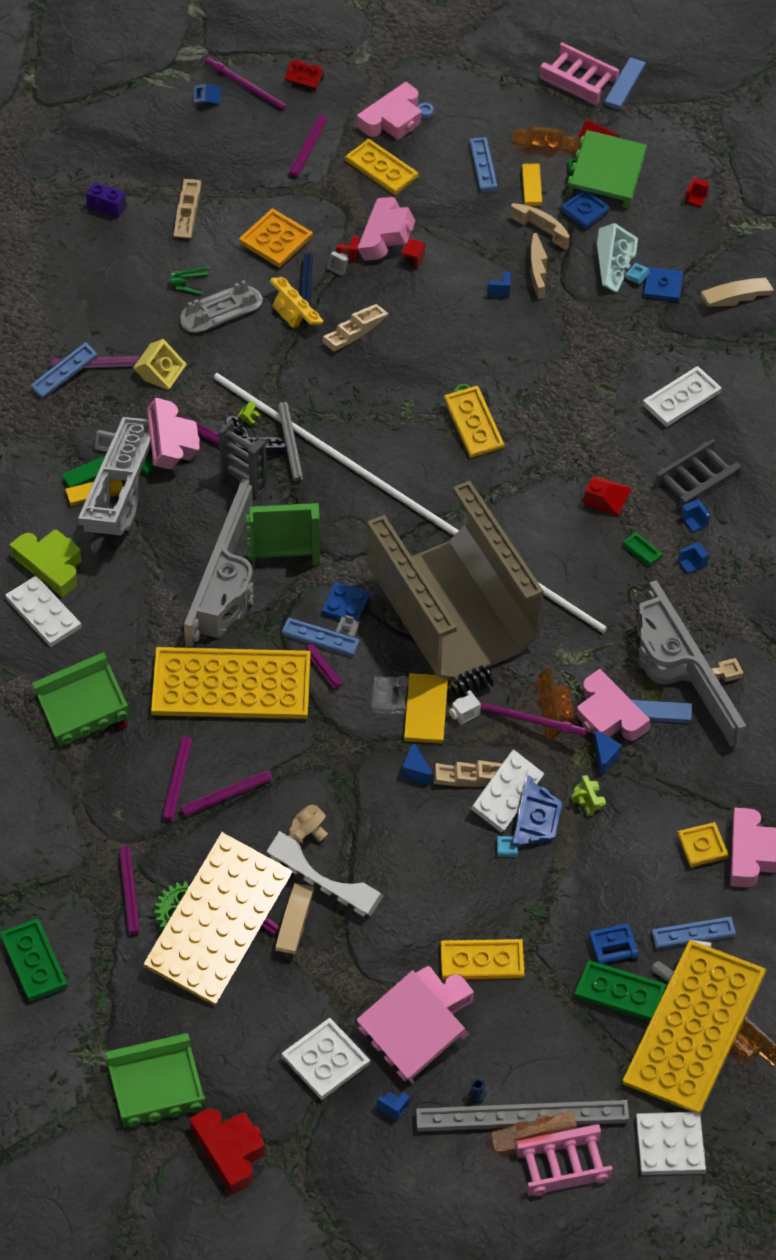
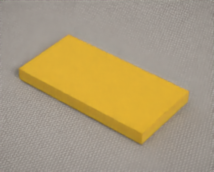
M369 138L345 156L347 163L394 195H397L419 177L417 171Z
M478 386L444 395L443 399L470 458L504 448V442Z
M409 674L404 741L443 744L448 679L439 678L437 675Z
M523 940L441 941L442 980H446L452 975H459L464 980L524 979Z

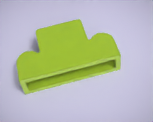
M53 530L39 542H37V537L34 534L24 533L9 544L11 556L61 597L66 596L77 586L75 567L82 561L81 550L71 538L65 537L58 530Z

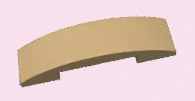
M522 204L511 205L510 218L522 225H525L527 222L532 223L553 236V243L565 250L568 249L569 235L555 218L531 206Z

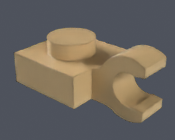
M736 658L718 662L717 668H712L717 679L723 678L724 682L743 677V671Z

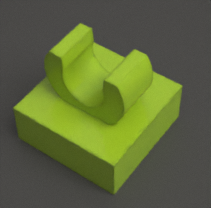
M250 401L241 409L237 416L242 422L246 421L249 426L255 423L251 417L254 419L259 417V413L253 411L256 404Z

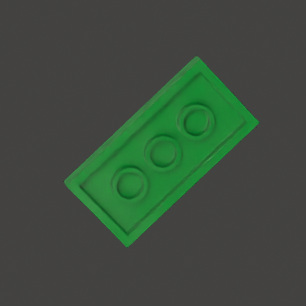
M39 918L0 932L1 939L29 1002L68 988Z
M588 960L575 991V998L651 1022L667 984Z

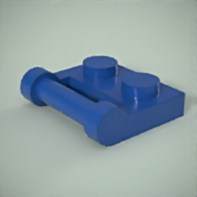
M629 923L589 932L597 963L605 965V963L622 959L639 958ZM625 946L629 948V950L603 955L602 952Z

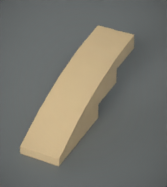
M184 179L174 229L175 238H192L201 191V180Z
M533 233L530 270L533 288L539 300L545 297L544 284H546L548 258L537 233Z
M756 278L719 285L702 291L701 296L707 306H737L739 301H754L756 296L771 295L774 290L766 278Z
M377 304L353 313L350 320L337 325L336 331L323 336L322 342L332 351H337L372 330L388 317V313Z
M480 760L476 764L456 762L454 766L435 763L433 766L434 784L486 787L502 764Z
M294 884L275 947L276 951L296 954L309 913L314 886Z

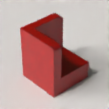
M693 177L686 191L685 203L701 208L709 194L710 182Z
M352 236L351 245H336V252L347 255L348 261L357 262L359 237Z
M409 238L402 251L403 256L415 259L414 268H419L425 256L426 243Z

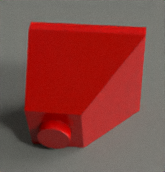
M600 476L592 477L585 490L584 505L618 517L632 488Z

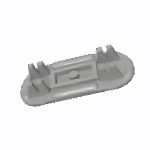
M243 280L241 285L238 283L234 284V288L223 290L200 301L196 299L194 304L189 302L181 313L180 323L187 332L201 333L259 309L263 303V297L258 290L247 286Z

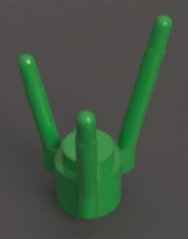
M202 267L171 273V286L176 287V291L182 290L202 295L203 293L182 286L186 285V278L208 276L209 273L198 272L207 271L210 268Z

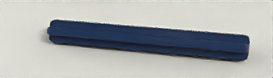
M305 253L303 255L300 296L310 305L313 255ZM302 318L300 323L306 324L307 321L304 318Z

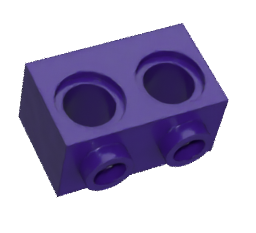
M93 182L86 193L87 208L119 218L126 208V196L123 191Z

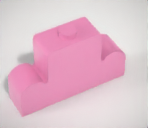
M404 82L357 115V128L372 137L378 136L383 129L395 139H400L407 133L412 132L421 124V110L417 108V89Z
M394 197L377 198L358 245V250L364 261L381 259L388 252L387 246L404 245L409 239L415 219L408 207H399Z
M155 397L147 408L153 465L165 469H173L180 459L190 461L199 450L200 439L198 437L197 425L194 421L176 417L178 408L174 403Z
M598 669L584 680V697L586 701L577 708L578 719L588 732L591 731L595 735V731H600L610 737L621 729L622 736L626 740L633 741L650 730V719L601 669Z
M734 808L730 886L753 887L758 881L759 871L776 873V828L760 827L761 815L754 809Z
M429 966L416 972L452 1014L473 1003L474 992L461 976H449L445 984H443Z

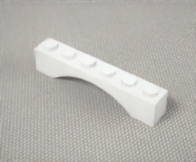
M280 831L266 851L271 855L270 859L279 864L281 862L286 864L287 868L292 870V873L295 875L298 872L304 875L303 880L309 884L314 885V883H317L321 886L320 890L330 896L333 893L338 896L337 901L343 905L351 904L355 907L354 911L363 917L365 914L371 917L383 898L380 892L365 883H339L321 876L308 864L300 844Z

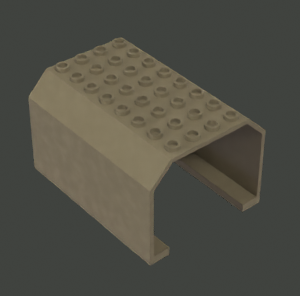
M471 481L453 487L454 495L465 510L464 526L450 541L414 556L410 555L385 515L367 521V566L437 677L451 680L453 676L458 677L460 673L464 674L467 670L478 669L480 665L489 667L522 653L540 635L544 591Z

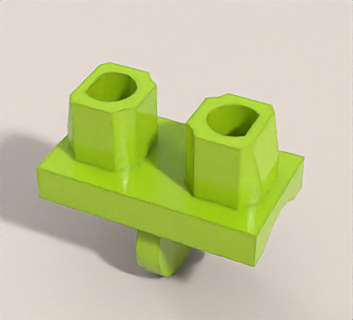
M582 776L581 782L573 789L574 793L571 795L573 803H579L580 806H583L587 816H593L596 810L604 808L606 801L602 796L596 797L599 791L598 782L590 781L588 776Z

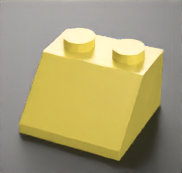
M164 339L150 343L133 369L145 381L168 390L187 364Z

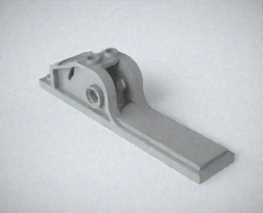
M122 418L78 517V525H83L84 531L122 535L125 530L130 529L137 510L140 470L151 447L148 419ZM110 480H125L126 484L120 492L117 505L114 506V509H109Z
M242 478L185 620V647L193 648L195 641H199L201 634L220 638L235 620H239L247 613L249 605L252 606L254 603L252 566L247 559L233 555L246 523V515H249L250 507L253 505L252 486L249 479Z
M657 580L650 582L649 591L647 592L648 600L639 604L637 636H639L640 642L638 664L640 668L645 670L651 680L660 684H671L677 681L691 682L729 745L733 746L735 750L742 748L746 729L744 721Z

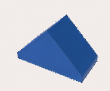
M595 731L594 745L600 774L604 775L621 756L622 745L600 731Z
M412 744L402 767V778L431 785L433 773L416 744Z

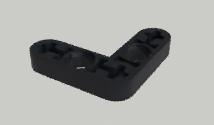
M236 416L227 417L225 425L230 420L233 421L235 434L251 444L259 439L249 438L240 418ZM279 437L261 438L266 442V455H279L285 452L286 442L284 439ZM234 442V445L248 453L247 449Z

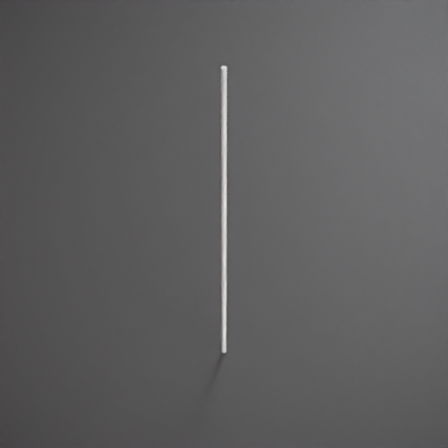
M216 373L214 375V380L246 401H252L258 409L282 424L278 412L220 374ZM292 422L295 433L453 536L459 531ZM539 583L544 591L543 595L604 634L607 627Z

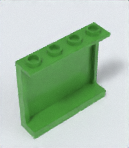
M587 130L585 137L582 136L579 146L581 150H577L575 160H577V163H573L571 173H574L573 177L569 176L568 179L569 194H572L573 188L624 200L623 207L630 208L647 145Z
M318 503L250 507V514L246 515L248 561L252 560V568H255V558L312 555V564H320V518Z
M104 652L32 683L59 747L70 744L76 739L86 737L99 729H105L113 723L123 721L127 717L132 716Z
M188 1033L106 1052L123 1128L128 1126L136 1127L145 1122H157L166 1117H178L183 1113H195L206 1108L205 1096H203Z

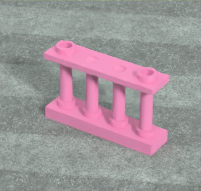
M564 43L560 44L559 58L552 66L545 62L540 66V79L596 106L600 102L601 88L608 81L615 83L619 76V69ZM565 60L574 63L567 72L558 69ZM579 67L588 70L581 79L572 76ZM594 73L602 77L595 86L586 83Z
M599 1124L516 1141L515 1151L517 1158H526L532 1182H529L527 1187L528 1196H541L550 1191L594 1182L604 1183L611 1179L612 1167H603L596 1145L600 1141L601 1136ZM588 1145L595 1169L582 1171L576 1146ZM565 1148L568 1151L574 1173L562 1176L555 1151ZM535 1154H547L553 1178L540 1179L534 1158Z

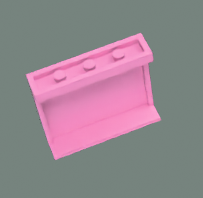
M413 970L356 1019L361 1025L358 1029L365 1037L370 1035L374 1039L371 1042L378 1052L383 1050L387 1054L384 1057L391 1066L396 1065L400 1069L397 1071L398 1075L404 1081L408 1079L412 1084L415 1083L412 1078L459 1037L464 1040L469 1035L462 1024Z

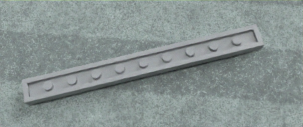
M627 1100L420 1108L416 1109L417 1132L629 1123Z

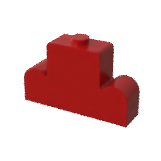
M207 1109L191 1117L190 1128L231 1195L248 1187L253 1181L251 1162L265 1155L264 1142L258 1126H253L246 1113H241L224 1123L221 1122L220 1113L214 1109Z

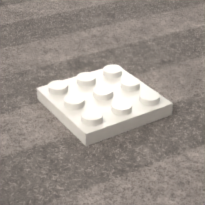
M331 1018L281 1053L282 1058L321 1100L370 1065V1059Z
M694 1112L636 1114L641 1175L705 1173L706 1166L699 1114Z

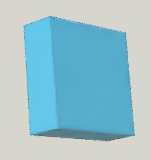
M635 263L625 274V277L632 282L640 284L650 273V270L645 266Z
M497 836V857H517L518 846H511L513 836Z

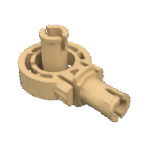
M308 805L292 821L288 837L299 844H303L302 839L311 833L320 842L328 834L320 826L326 815L316 805Z

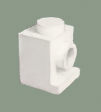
M468 691L466 697L458 698L453 703L449 713L454 720L456 719L462 725L480 715L481 704L473 693Z

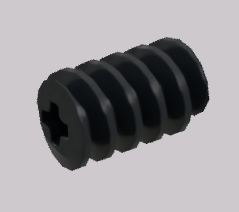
M480 665L478 669L473 668L471 671L467 670L464 674H458V677H451L450 687L457 700L460 698L459 694L466 697L467 691H471L474 694V688L479 693L481 685L485 690L488 688L487 683L493 687V678L489 670L484 665Z

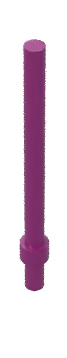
M209 57L206 58L205 63L213 67L214 71L226 75L283 111L286 109V104L230 71L221 62L217 63Z
M480 702V710L558 729L566 734L574 733L585 736L587 732L586 728L575 726L571 722H559Z

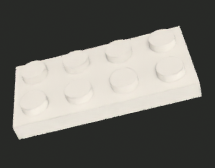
M697 366L644 399L643 406L668 427L720 394L722 388Z
M37 576L5 595L6 600L50 647L82 628L79 620Z
M513 749L470 809L502 833L520 808L526 777L531 776L533 778L532 781L537 784L544 773Z

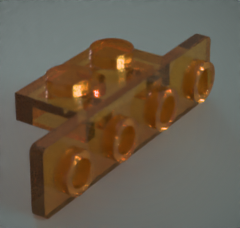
M530 126L529 130L514 129L511 143L577 152L580 148L581 138L565 136L563 130Z
M547 667L538 675L537 679L544 718L572 723L575 720L570 687L554 683L552 669ZM546 727L548 740L552 741L561 733V730Z
M745 1017L732 1048L746 1060L760 1053L775 1066L776 1043L751 1020Z
M567 1111L549 1117L548 1115H542L530 1122L527 1120L515 1123V1126L492 1131L491 1136L495 1151L499 1153L516 1148V1141L577 1129V1124L573 1111Z

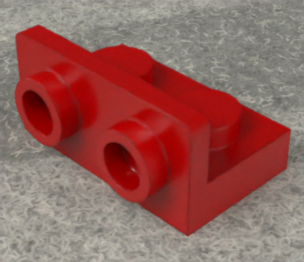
M291 60L284 79L285 81L317 90L321 78H324L325 74L320 66H310L301 60H297V62Z

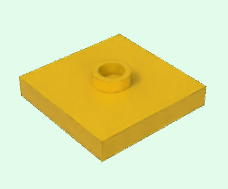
M715 822L677 831L678 839L690 868L728 859L729 854Z

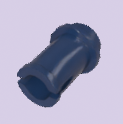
M480 1078L472 1081V1088L469 1091V1097L475 1102L482 1101L486 1096L485 1083L483 1084L484 1081Z

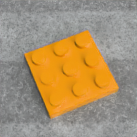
M272 208L239 238V244L280 268L313 238V232Z

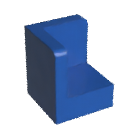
M209 84L194 86V103L209 102L220 104L221 87Z
M503 272V281H489V297H510V272Z
M698 499L682 506L681 518L691 532H696L709 526L710 514Z
M699 542L679 551L678 563L686 574H691L707 567L708 554Z
M388 1092L384 1098L379 1096L377 1099V1109L397 1122L410 1106V1096L404 1092L399 1097L392 1092Z

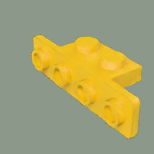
M271 278L270 282L279 291L272 307L292 328H298L302 318L310 325L323 323L319 314L309 306V303L299 295L297 290L291 287L285 278Z

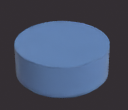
M421 103L417 106L421 110V119H430L433 116L434 108L431 104Z

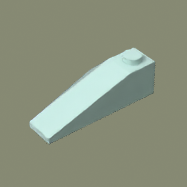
M615 223L599 228L597 239L602 285L614 293L618 292L624 279V273L630 267L629 262L635 257L638 243L637 237Z

